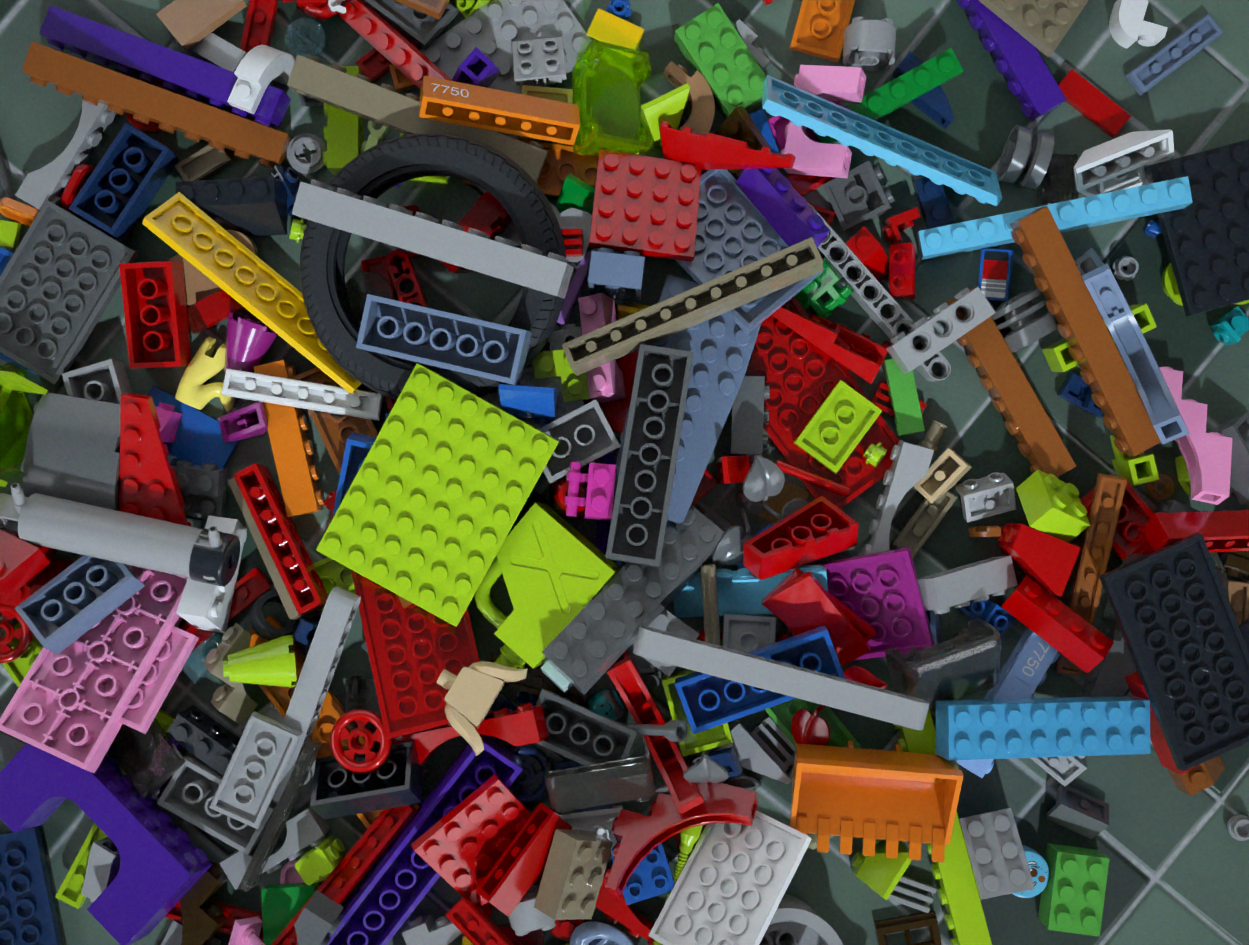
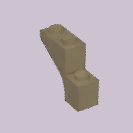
M235 623L233 627H230L224 633L222 641L216 649H212L208 653L203 666L210 673L225 682L223 686L217 688L210 702L218 711L243 725L258 703L245 692L243 683L230 682L229 677H224L222 661H227L229 654L247 649L250 646V633L241 625Z

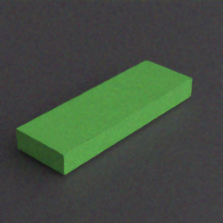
M893 359L884 360L883 366L898 436L925 431L913 370L903 374Z

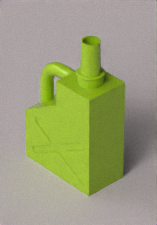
M534 503L509 533L474 596L479 611L498 629L494 634L505 643L503 647H500L501 655L494 663L516 669L518 667L524 668L526 663L533 669L543 664L542 662L545 657L542 651L622 569L617 567L616 563L611 559L605 558L606 555L546 503ZM501 574H503L514 608L508 617L495 607L490 598V589Z

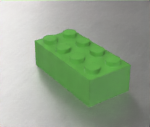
M719 3L675 30L674 43L693 72L696 73L698 70L708 82L713 93L714 103L725 120L736 107L743 106L746 112L749 113L762 104L763 82L766 75Z

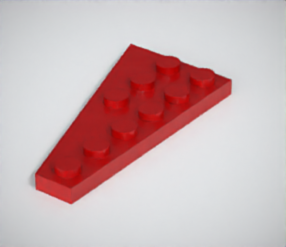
M123 393L120 405L119 511L192 527L191 523L187 522L183 509L185 503L174 468L170 466L167 457L169 454L167 445L163 444L159 431L161 425L152 396Z

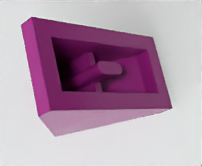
M256 402L218 418L224 442L261 436L265 434L268 428L262 402Z

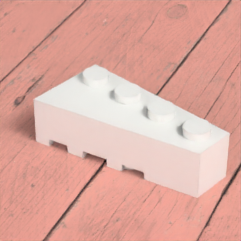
M209 515L205 525L206 529L215 526L219 532L236 535L240 540V556L235 574L225 587L188 578L176 613L197 629L225 633L243 546L247 538V529L238 519Z

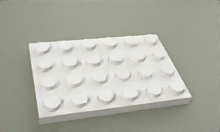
M757 810L752 826L736 823L707 824L648 936L663 945H759L812 839Z

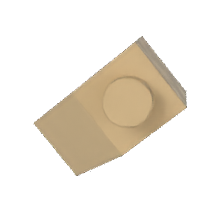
M948 448L932 464L927 476L918 481L913 487L930 503H933L951 489L972 466L953 449Z

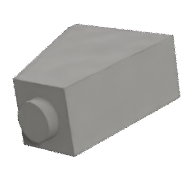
M109 837L93 842L82 888V894L90 898L91 903L112 883L120 869L118 848Z

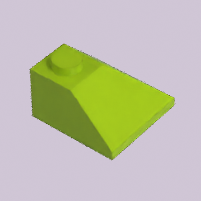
M688 83L641 106L640 121L653 148L657 146L662 148L660 133L662 121L669 122L674 129L679 130L688 105L690 93Z
M885 841L875 845V855L873 857L863 856L861 850V852H856L851 861V869L855 876L885 900H888L912 861L908 858V846L904 841H899L898 857L896 859L885 857Z

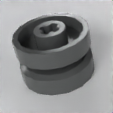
M1015 125L1006 140L997 171L998 180L1013 184L1018 179L1021 187L1032 190L1038 188L1046 174L1052 157L1055 141L1054 135L1038 131L1032 136L1030 128Z

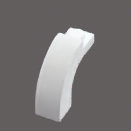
M267 45L254 47L244 56L234 73L238 79L227 102L233 107L255 114L263 94L272 80L287 85L296 59L291 54Z

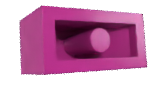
M159 402L158 407L155 406L161 425L159 431L163 442L174 443L182 413L175 412V406Z

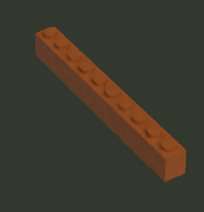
M32 41L22 68V72L30 77L29 81L44 88H46L47 84L56 87L55 91L72 97L73 93L82 96L81 100L94 106H97L98 102L108 106L107 109L119 115H123L124 112L133 114V119L144 124H149V121L158 123V128L170 133H174L175 130L183 132L185 138L195 142H199L200 139L208 141L210 147L220 151L228 148L235 151V156L245 160L253 157L260 160V165L270 169H274L275 165L283 166L287 155V147L292 140L287 133Z
M1048 206L1038 208L1010 223L1012 238L1017 244H1020L1024 252L1023 260L1032 269L1035 275L1034 282L1047 299V309L1052 315H1055L1059 323L1057 325L1059 333L1069 343V353L1078 362L1081 368L1080 375L1093 392L1091 394L1093 402L1101 408L1104 414L1103 422L1112 431L1115 437L1114 444L1116 448L1123 454L1136 456L1160 443L1161 440L1152 425L1140 394L1083 281Z

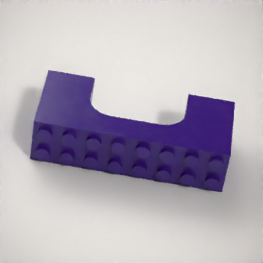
M27 743L0 772V819L13 833L42 825L66 798L74 801L114 842L120 854V869L116 878L87 910L120 945H131L147 936L213 865L208 860V855L202 849L196 848L190 842L188 834L183 830H179L172 823L171 817L154 805V800L151 796L142 793L138 789L136 781L132 777L122 773L118 768V763L113 758L105 755L96 772L92 773Z

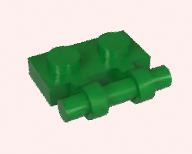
M824 258L823 267L825 269L823 273L797 293L795 298L804 310L812 306L816 311L813 313L814 315L827 319L835 307L839 304L843 305L849 299L848 296L854 292V289L850 284H846L843 288H839L836 285L842 276L830 261ZM828 292L831 298L824 303L820 297Z

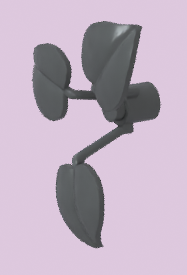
M755 456L753 465L744 480L743 487L738 490L735 497L737 503L742 507L739 512L742 514L745 530L740 525H735L723 533L712 554L711 561L714 564L735 565L743 562L744 543L752 539L748 535L751 529L747 513L757 514L764 509L778 518V523L809 504L808 501L802 498H795L788 501L783 506L781 514L763 503V501L768 500V496L778 495L785 482L782 470L771 460L762 456Z
M713 748L694 753L693 757L689 758V768L683 773L684 779L693 783L720 782L751 791L762 786L761 782L759 783L758 780L752 777L742 775L729 777L725 768L708 757ZM667 785L658 786L644 792L645 796L653 800H657L659 793L671 796Z

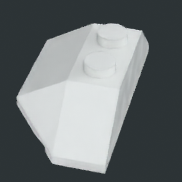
M1168 129L1130 132L1084 150L1074 166L1076 191L1088 197L1147 185L1148 180L1144 168L1170 160L1174 156L1173 131Z

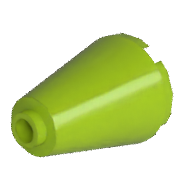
M285 635L229 654L228 660L222 661L224 677H229L230 682L296 687L295 652L292 648V645H294L293 636Z

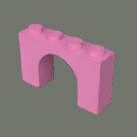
M800 65L799 74L795 75L794 86L828 101L862 102L866 75L861 67ZM791 122L786 125L785 149H782L780 154L790 153L796 157L792 168H784L788 174L848 178L852 152L848 146L814 142L808 138L806 126H796Z

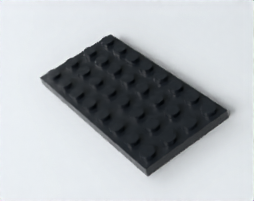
M1196 532L1099 576L1177 769L1184 772L1248 743L1249 650L1203 535Z

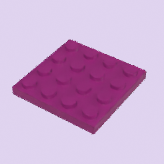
M909 547L808 564L826 567L828 592L876 629V635L868 641L871 651L855 660L919 652L921 650H934L935 643Z

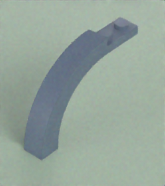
M1108 263L1082 275L1083 281L1130 372L1162 444L1190 434L1155 357Z

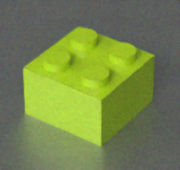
M1037 470L1016 488L1030 527L1069 543L1090 526L1086 516L1087 510L1082 505L1078 496L1079 491L1073 484L1065 483L1053 474Z

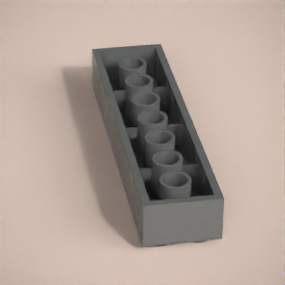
M640 344L605 558L660 567L694 352Z
M693 505L690 506L684 522L678 524L668 520L660 567L627 562L542 651L545 659L585 695L637 639L639 627H648L701 571V566L707 564L712 559L713 551L724 531Z

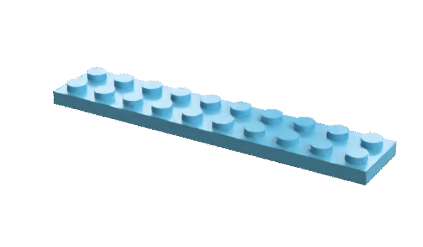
M766 76L763 82L762 108L770 115H780L789 119L796 126L811 128L820 136H830L837 139L844 146L851 145L860 149L868 156L875 155L880 157L889 165H899L906 168L913 175H923L937 185L944 184L961 195L966 193L973 196L980 203H989L997 206L1002 200L995 171L774 77Z

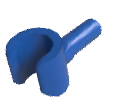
M1159 219L1158 221L1150 220L1145 227L1144 233L1152 237L1162 233Z

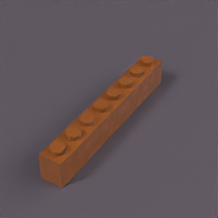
M956 298L948 301L947 304L950 305L956 301ZM957 308L955 312L956 317L959 320H964V311L961 308ZM990 316L956 340L958 344L964 346L969 354L967 355L968 362L974 369L977 368L981 375L979 379L983 388L987 391L989 390L993 396L992 403L999 413L1002 412L1006 419L1005 426L1011 435H1015L1019 444L1017 446L1020 453L1030 461L1032 474L1040 470L1058 477L1076 467L992 317Z

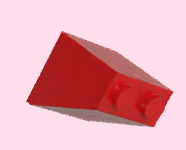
M1006 523L1005 527L1002 526L1001 536H997L999 541L997 547L1005 556L1011 555L1012 563L1025 577H1030L1050 594L1062 597L1081 548L1023 524Z

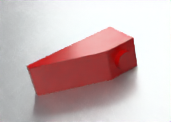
M748 455L725 456L716 459L718 485L744 482L753 465V460L749 461Z

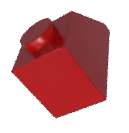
M864 226L845 244L880 282L889 274L890 262L882 245Z

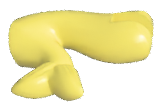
M208 336L187 366L177 388L175 399L193 408L202 410L209 401L219 397L225 411L229 413L234 406L235 397L222 395L224 383L215 382L204 385L208 379L219 373L225 366L226 344L223 343L218 348L214 358H211L217 340Z

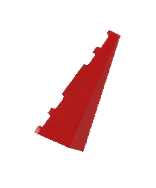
M662 121L660 125L664 159L701 166V170L792 168L796 159L790 153H773L767 147H762L761 151L750 149L747 142L712 133L692 132L691 128L685 126L682 131L676 130L666 121Z
M781 306L772 314L773 317L870 384H872L888 352L886 348L891 345L890 342L885 340L882 344L870 340V335L866 333L860 335L848 329L847 326L811 314L809 318L796 313L797 308L792 306L789 308Z

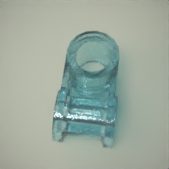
M221 636L202 642L188 657L182 670L194 684L210 673L203 664L208 653L222 641Z

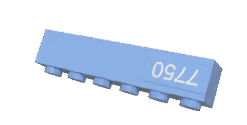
M1026 627L983 700L1034 698L1033 693L1035 689L1045 681L1047 669L1050 664L1056 662L1060 652ZM994 759L956 760L959 765L981 778L988 774L994 766Z

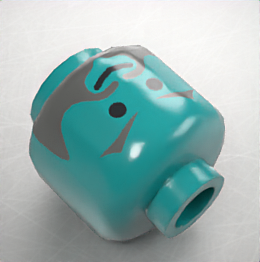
M604 688L590 696L587 700L588 709L614 721L623 715L622 709L625 705L616 689L612 691L609 688Z

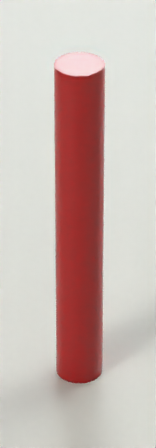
M779 459L776 461V465L786 474L845 497L849 493L850 487Z

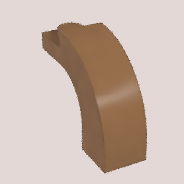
M671 61L665 68L664 78L676 88L687 83L690 86L688 101L691 106V115L679 130L682 131L685 126L691 128L692 132L710 133L714 120L715 103L708 82L698 70L690 78L689 72L682 65L678 64L677 66Z

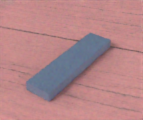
M1208 13L1125 77L1139 96H1141L1224 32Z

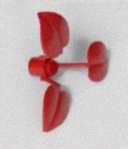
M780 634L777 638V642L793 636L789 634ZM850 667L844 672L845 679L887 689L888 684L878 679L862 667ZM825 705L818 706L813 713L806 708H802L794 714L791 722V731L796 744L823 746L828 744L831 736L829 725L824 718L817 716L826 707Z

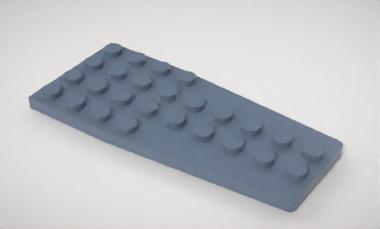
M668 274L659 303L695 288L699 284ZM723 313L651 344V346L694 352L667 519L669 521L680 524L685 520L743 382L761 324L746 334L727 313ZM629 410L620 443L621 447L619 448L615 464L616 476L613 503L615 501Z

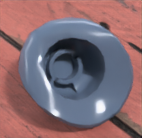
M597 921L585 922L574 929L570 938V945H634L631 939L619 929Z

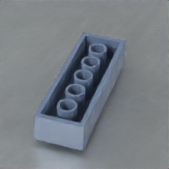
M367 294L356 348L504 383L520 385L532 332Z

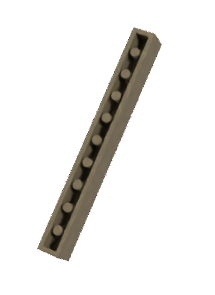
M297 54L287 86L292 91L406 135L446 133L477 140L511 158L538 183L547 158V151L543 150V145L534 141H530L529 144L519 141L520 137L518 135L501 134L491 130L419 118L418 96L410 93L403 96L396 93L397 89L390 85L382 83L380 87L372 84V79L364 75L357 74L354 77L347 74V70L341 66L332 64L329 67L321 64L322 60L313 55L307 54L306 57Z
M811 237L562 344L563 350L571 369L578 376L639 350L640 344L651 345L822 272L823 260Z

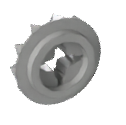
M303 133L290 141L287 147V160L294 170L302 174H315L319 169H323V153L327 151V147L318 136ZM304 145L311 152H314L311 155V163L305 157H302L305 154Z

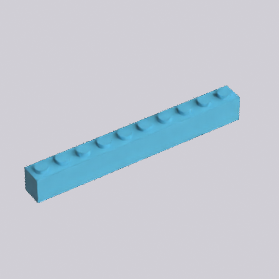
M1186 176L918 231L916 237L920 259L923 261L1013 243L1015 241L1011 235L1012 228L1010 223L1038 208L1048 206L1060 233L1183 209L1193 203L1189 179Z

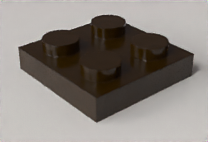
M743 106L736 107L714 133L747 142V145L753 150L761 151L762 147L770 148V145ZM744 169L727 170L738 180Z

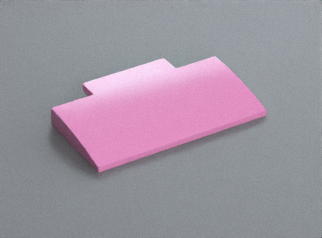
M129 565L145 586L58 655L43 647L0 717V731L92 773L96 772L122 724L146 734L199 640L197 636L178 628L183 618L176 612L188 579L187 577Z

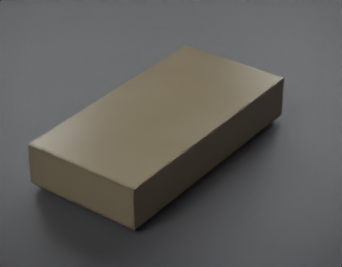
M208 144L174 166L184 181L206 180L233 163L225 149L220 151L210 147Z

